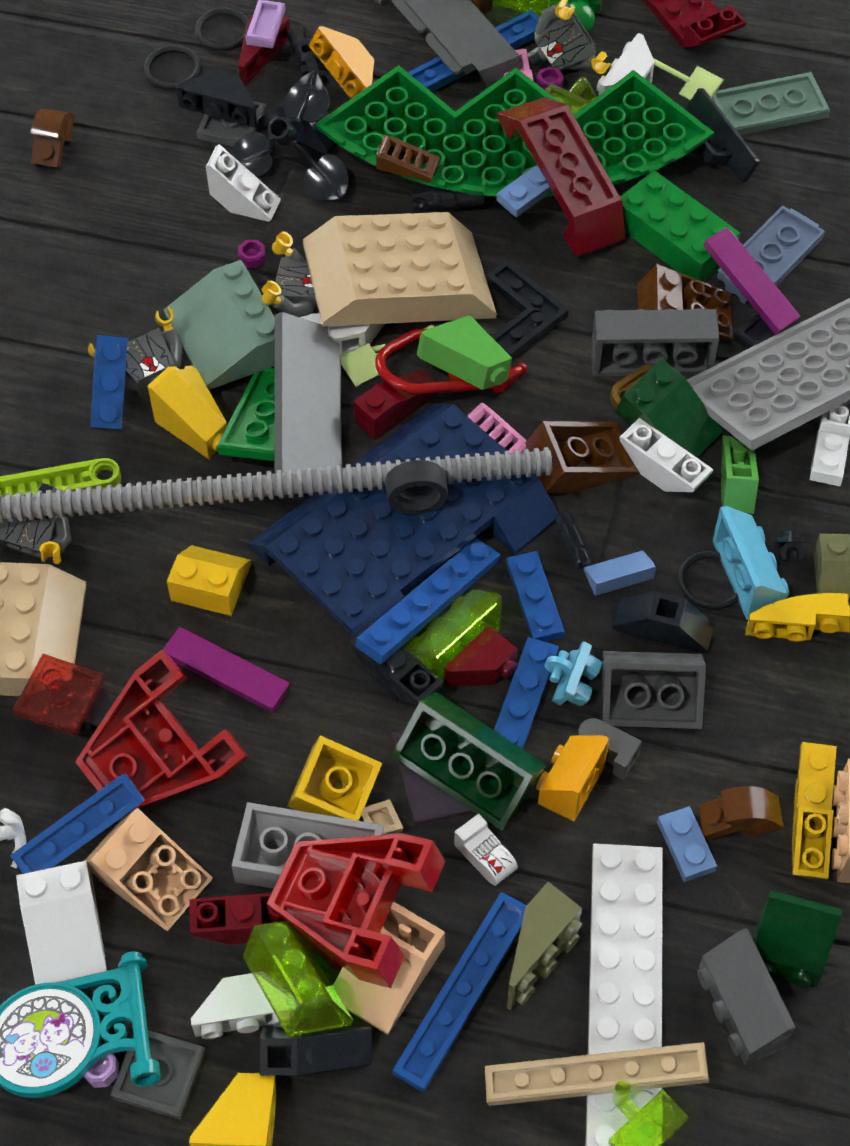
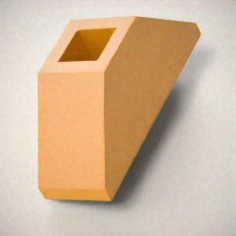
M324 26L318 27L309 47L352 99L372 84L374 58L358 39Z

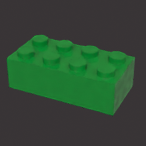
M656 171L648 174L620 196L625 233L677 272L702 282L721 268L704 248L703 243L705 240L725 227H728L739 240V231Z

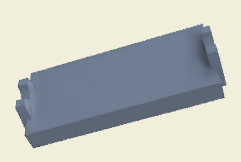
M782 206L743 246L777 287L823 239L825 231L819 228L817 223L791 208L789 210ZM720 268L717 278L725 283V290L730 292V295L732 293L736 294L740 301L745 304L748 300L722 268Z

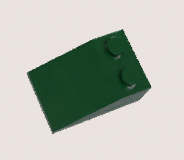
M663 358L623 395L615 411L630 426L639 418L697 458L723 432L719 424L708 415L704 403L686 378Z
M770 890L755 927L753 941L771 978L777 976L788 979L791 984L802 988L817 987L823 975L843 909Z

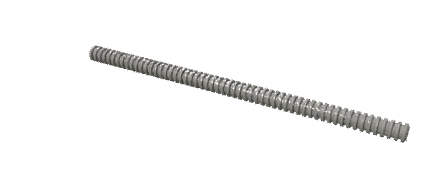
M544 447L543 451L534 448L531 452H529V449H524V452L514 450V453H509L506 450L504 454L495 451L494 455L485 452L484 456L475 453L473 457L465 454V457L460 458V455H455V458H450L448 455L445 456V459H440L439 456H436L435 460H430V457L425 458V461L436 463L444 469L447 484H452L454 480H457V483H462V480L472 482V479H476L479 482L482 481V478L491 481L492 477L501 480L502 476L511 479L512 475H516V478H521L523 474L526 477H531V474L541 476V473L549 476L553 469L551 450L548 447ZM389 460L386 461V464H381L378 461L376 465L366 462V466L356 463V467H351V464H346L345 468H341V465H336L334 469H331V466H326V469L322 470L321 467H316V470H311V467H308L306 471H301V468H297L296 472H291V469H287L286 473L277 470L275 474L267 471L264 475L261 472H257V475H252L250 472L247 473V476H242L241 473H238L237 477L227 474V478L217 475V479L207 476L205 480L197 477V480L192 481V478H187V481H182L180 478L177 479V482H172L171 479H168L167 483L157 480L156 484H152L151 481H147L146 485L137 482L136 486H132V483H127L124 487H122V484H117L116 487H112L110 484L106 488L98 485L96 489L87 486L86 490L77 487L76 491L67 488L66 492L57 489L54 493L52 490H47L46 493H42L40 490L36 494H32L31 491L26 492V495L17 492L16 496L7 493L6 497H2L0 494V523H3L5 519H8L9 522H14L15 518H18L19 521H24L25 517H28L29 520H34L37 516L39 519H44L45 516L51 519L55 515L63 518L65 514L73 517L75 513H78L79 516H84L85 512H88L89 515H94L95 511H98L99 514H104L107 510L109 513L119 510L121 513L125 509H129L132 512L135 508L143 511L144 507L154 510V506L164 509V505L174 508L176 504H179V507H184V504L188 503L189 506H194V503H199L202 506L204 502H209L210 505H213L214 501H219V504H223L224 500L234 503V499L244 502L245 498H249V501H254V498L259 497V500H264V497H269V500L274 499V496H279V499H283L284 495H289V498H293L294 494L303 497V493L313 496L315 492L323 495V492L328 491L329 494H333V491H338L340 494L343 493V490H348L349 493H352L353 489L363 492V488L373 491V487L383 490V487L386 486L385 479L388 472L402 463L400 460H396V463L391 464Z

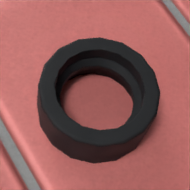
M414 460L404 462L391 469L385 479L389 506L401 513H428L438 509L446 502L448 497L445 471L441 466L430 461ZM413 486H427L420 489H407Z

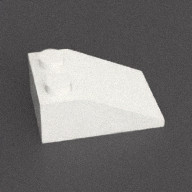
M87 861L16 875L20 908L35 985L51 982L59 983L107 971L93 877Z

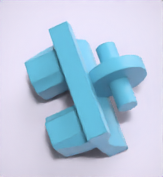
M583 641L579 650H572L570 653L561 650L558 656L547 658L545 668L551 673L549 679L554 683H558L552 702L562 705L564 702L569 701L579 706L588 702L592 693V687L579 680L581 675L590 680L594 679L603 663L589 654L592 645Z

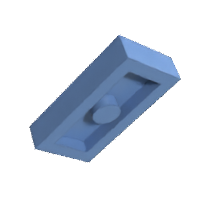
M536 165L497 193V201L511 214L518 217L550 194L552 190L538 165Z
M690 806L658 817V826L684 882L716 872L717 864Z

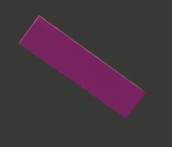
M728 227L705 240L703 243L704 248L775 335L795 323L801 317Z
M180 626L163 649L176 664L271 713L276 711L290 690L289 682Z

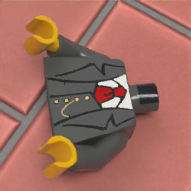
M561 0L559 4L544 9L535 26V41L538 47L527 53L533 66L537 67L548 60L553 68L559 70L593 69L596 73H605L611 63L602 62L607 57V54L600 52L598 56H595V42L574 13L575 6L570 7L567 2L568 0Z
M284 231L276 237V241L272 244V250L278 255L284 253L285 257H281L276 281H268L262 287V292L264 293L262 301L267 305L272 304L274 317L275 314L280 312L297 317L307 316L312 313L317 314L319 310L307 260L295 248H290L293 244V239Z
M167 307L170 319L166 321L161 320L158 310L156 311L155 320L159 325L163 326V332L157 328L127 342L124 390L128 392L133 391L139 398L149 396L148 385L167 367H181L182 346L176 328H172L171 322L174 312L170 307ZM92 343L88 345V352L95 358V349Z
M41 483L38 491L41 490L42 493H46L47 490H52L54 493L57 488ZM66 514L63 518L55 515L51 519L48 516H45L44 519H39L37 516L34 520H29L28 517H25L24 521H19L18 518H15L14 522H9L8 519H5L3 523H0V546L40 558L42 562L46 560L59 564L61 562V554L72 541L69 520Z

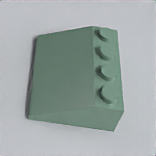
M242 260L212 270L167 306L174 312L171 322L172 328H176L180 343L192 366L197 368L208 390L275 366V317L269 306L263 303L262 294ZM166 307V308L164 309V314L166 315L167 319L169 320V319H170V315L168 314L167 307Z

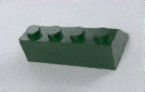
M437 692L419 702L391 755L476 814H480L482 818L501 831L506 828L529 797L547 766Z

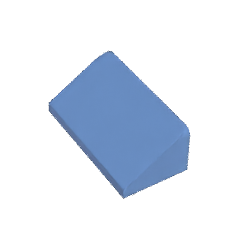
M643 550L584 567L585 575L595 596L654 579L656 571L654 563Z

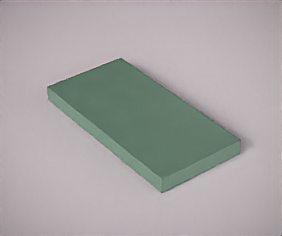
M811 72L718 90L712 97L713 101L740 135L829 118L830 109Z

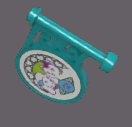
M140 952L125 953L118 963V969L59 983L51 982L29 986L3 1002L0 1006V1086L14 1095L26 1098L51 1096L77 1083L90 1070L92 1065L100 1059L121 1051H135L136 1062L130 1066L131 1083L134 1086L147 1087L158 1083L161 1079L160 1066L158 1061L151 1059L141 978V972L147 968V960ZM116 983L120 985L121 993L119 998L117 999L118 995L113 986L102 984ZM102 985L93 992L92 1001L85 993L80 991L81 989ZM109 995L108 997L113 1003L103 1004L102 999L104 996ZM99 1014L105 1016L102 1022ZM117 1022H131L134 1039L127 1038L128 1032L124 1024ZM115 1024L114 1030L117 1034L110 1035L108 1030Z

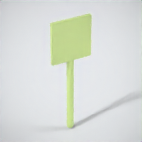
M654 59L655 66L686 81L679 94L689 100L692 99L698 88H704L712 98L723 82L722 78L699 66L688 77Z
M430 325L424 329L434 328V326ZM369 343L341 357V366L356 388L379 376L375 367L377 354Z

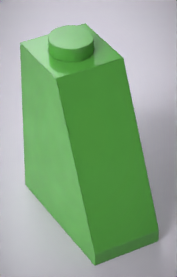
M471 315L422 331L417 351V356L420 359L482 390L507 381L512 357Z

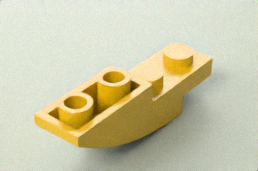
M809 594L771 603L750 613L745 635L755 636L760 639H769L771 637L786 638L793 642L811 640L814 630H820L824 633H850L848 594Z
M802 742L800 745L792 834V875L828 880L837 746Z

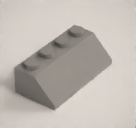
M247 802L232 862L235 882L274 889L296 842L383 835L384 825Z

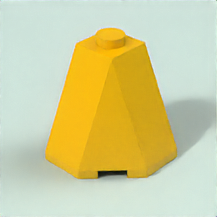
M176 366L167 367L148 385L154 420L164 429L210 459L218 452L217 445L227 427V422L197 368L194 366H185L184 369H179Z
M238 1073L192 1133L189 1146H272L276 1107L275 1075Z

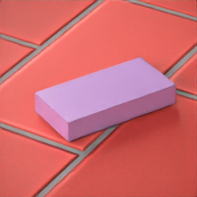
M258 0L246 35V45L273 48L285 13V3Z

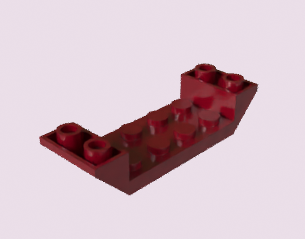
M642 0L682 48L704 44L746 26V21L732 5L718 10L710 0Z
M544 97L498 112L496 117L508 138L512 139L521 136L568 218L570 224L563 233V236L575 257L579 258L624 241L625 229L622 200L568 105Z

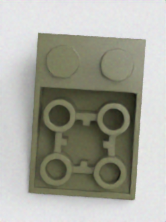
M547 882L525 907L509 983L507 1009L510 1011L518 1003L524 1005L535 991L533 985L540 977L546 979L555 969L558 963L555 959L563 950L568 953L580 938L577 933L582 926L580 922L582 907L550 882Z

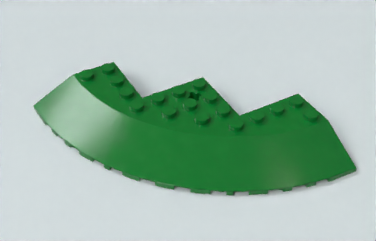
M398 65L318 122L316 128L342 148L376 166V154L384 135L397 138L440 157V161L431 182L399 174L396 175L440 189L473 195L497 196L499 191L537 165L521 136L512 139L508 138L496 117L497 113L544 97L557 100L519 69L514 68L455 112ZM632 70L577 113H572L613 185L658 170L687 155L712 138L715 133L635 70ZM411 160L410 164L414 165L415 160ZM423 162L420 168L425 170L427 163ZM550 192V194H548L546 197L555 195L553 194V192Z

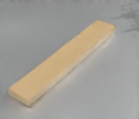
M704 1042L485 1066L486 1097L489 1106L709 1083Z

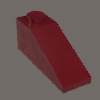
M253 15L249 18L238 64L239 77L245 87L289 41L286 35L290 31V19L283 16L273 48L246 45V35Z
M422 369L398 377L410 383L436 382ZM387 382L376 384L354 401L355 423L372 439L377 440L438 393L411 394L397 390Z

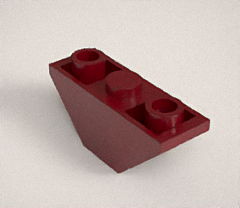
M272 893L190 899V934L192 936L228 945L263 943L295 929V927L267 905Z

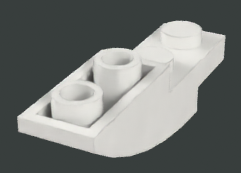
M850 400L821 415L809 480L841 486L850 438Z

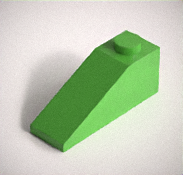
M723 436L722 507L728 506L744 513L754 514L759 483L755 449L750 450L734 436Z

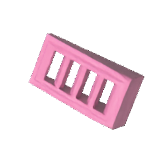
M481 402L468 415L485 432L490 428L494 429L489 436L495 441L501 435L504 436L498 443L503 448L510 442H513L514 445L508 450L509 453H514V450L524 452V449H527L525 444L527 440L484 403Z

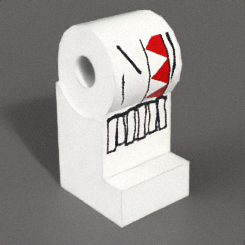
M477 814L455 831L454 845L488 882L496 886L517 870L518 866L511 853L500 844L501 842L488 829V823L480 814Z

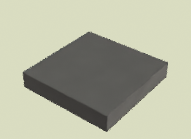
M253 101L257 118L255 128L204 114L196 132L197 139L234 146L236 141L243 135L250 132H258L261 125L259 118L266 113V104Z
M148 1030L151 1059L159 1062L160 1081L147 1087L134 1086L131 1083L130 1066L136 1062L135 1051H127L110 1096L113 1100L181 1120L206 1049L200 1045Z

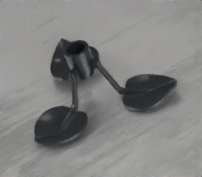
M316 71L303 76L289 90L283 105L284 113L288 117H275L270 121L268 125V138L259 132H250L240 137L229 151L235 159L259 178L266 175L273 167V158L270 154L275 151V141L281 146L292 145L313 166V168H310L305 173L303 178L304 189L310 197L318 201L340 200L345 196L348 189V171L338 157L325 154L316 163L295 141L297 131L292 124H300L302 119L308 123L317 122L324 117L329 108L330 99L328 92Z

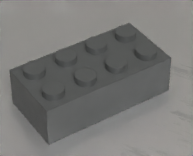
M716 309L595 311L591 342L593 376H628L642 366H654L661 358L682 375H697L713 367L719 342Z

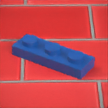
M96 336L90 427L122 429L128 338Z
M534 551L508 557L506 565L530 637L544 642L563 638L565 631L538 552Z

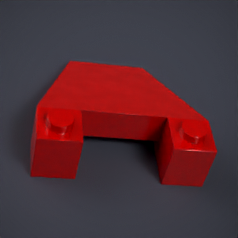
M161 650L133 673L75 762L97 791H100L126 772L145 799L144 802L134 808L136 809L223 779L250 757L233 735L225 729L202 748L198 747L162 701L188 678L169 654Z
M402 833L296 842L267 905L356 978L391 988L405 955L392 936L380 934V931L400 886L405 885L433 892L445 860L434 841Z

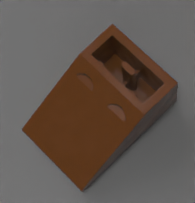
M658 264L638 283V309H716L719 341H731L733 339L730 292Z

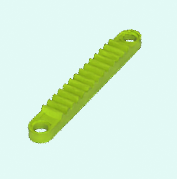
M109 458L94 459L0 476V494L2 497H6L7 493L16 496L17 492L26 495L28 491L36 494L41 483L61 489L62 492H66L67 488L76 491L77 487L86 490L87 486H91L92 489H96L98 485H101L102 488H106L110 484L112 487H116L121 482V473L118 464L114 460ZM103 470L113 472L112 477L107 480H100L97 478V475Z

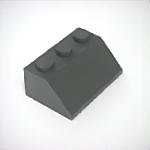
M603 651L602 721L611 726L702 729L706 664L702 654Z
M742 929L704 954L697 974L704 990L709 989L715 1001L712 1003L713 1010L720 1023L725 1022L730 1033L728 1041L733 1053L736 1056L740 1055L744 1064L747 1065L783 1051L795 1029V1025L748 929Z

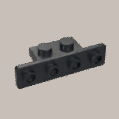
M698 88L687 105L686 110L715 133L712 138L696 149L701 154V158L708 164H728L740 181H748L758 166L759 159L706 90Z

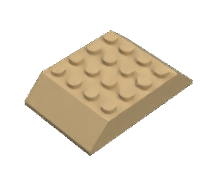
M449 212L334 216L303 239V247L322 327L448 321L471 315L473 319L496 318L497 313L472 232Z
M0 562V695L32 696L73 679L87 587L86 581L50 564Z

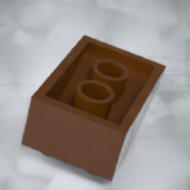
M542 421L525 442L529 452L533 451L534 448L543 451L544 447H548L551 450L553 468L551 475L546 476L545 473H541V476H539L547 494L574 493L632 477L638 473L637 467L620 442L622 433L617 422Z

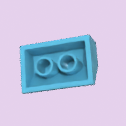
M728 506L720 507L713 544L716 551L720 553V560L734 592L738 594L739 604L746 620H748L750 613L771 603L786 599L789 595V589L785 579H780L776 570L777 562L772 552H768L763 529L761 526L756 525L753 516Z

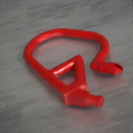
M415 329L405 333L382 347L375 358V367L380 377L395 389L406 393L428 394L481 390L448 372L450 381L410 383L399 379L387 369L385 362L390 354L412 341L419 340L421 332L428 329ZM520 362L513 368L510 366L507 381L487 389H493L494 393L504 392L505 388L515 383L520 375L527 372L526 364Z

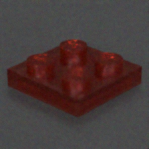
M42 654L13 711L18 717L77 736L105 681L104 674Z

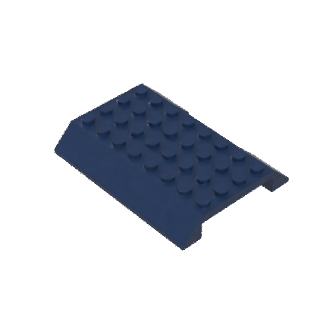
M432 404L352 464L351 467H356V463L366 466V462H370L371 465H376L378 461L381 464H386V461L389 460L391 464L396 463V460H400L403 463L406 459L414 461L416 458L425 461L426 457H430V460H435L436 456H439L440 459H445V456L448 455L450 458H455V455H460V458L465 457V454L473 457L475 453L484 456L485 452L494 455L495 451L504 454L506 450L454 404ZM523 474L521 478H516V475H512L511 479L502 476L501 480L492 477L491 481L482 478V481L479 482L476 479H472V482L462 480V483H457V480H454L452 484H447L448 497L446 502L438 509L422 514H405L394 510L389 506L386 486L383 487V490L373 487V491L363 488V492L353 489L352 493H349L348 490H343V493L340 494L338 491H333V494H329L328 491L323 492V495L315 492L313 496L307 498L250 541L248 547L268 566L276 561L352 635L353 639L372 621L376 622L404 598V593L492 523H494L493 536L510 552L516 555L551 527L559 513L540 479L534 474H531V477H526ZM413 486L407 489H420L427 486Z

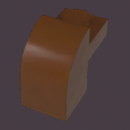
M44 108L37 112L31 129V134L34 135L31 156L32 164L61 168L64 141H72L75 114Z
M742 786L721 791L720 798L699 805L703 836L710 841L739 830L755 838L784 828L778 796L761 787Z

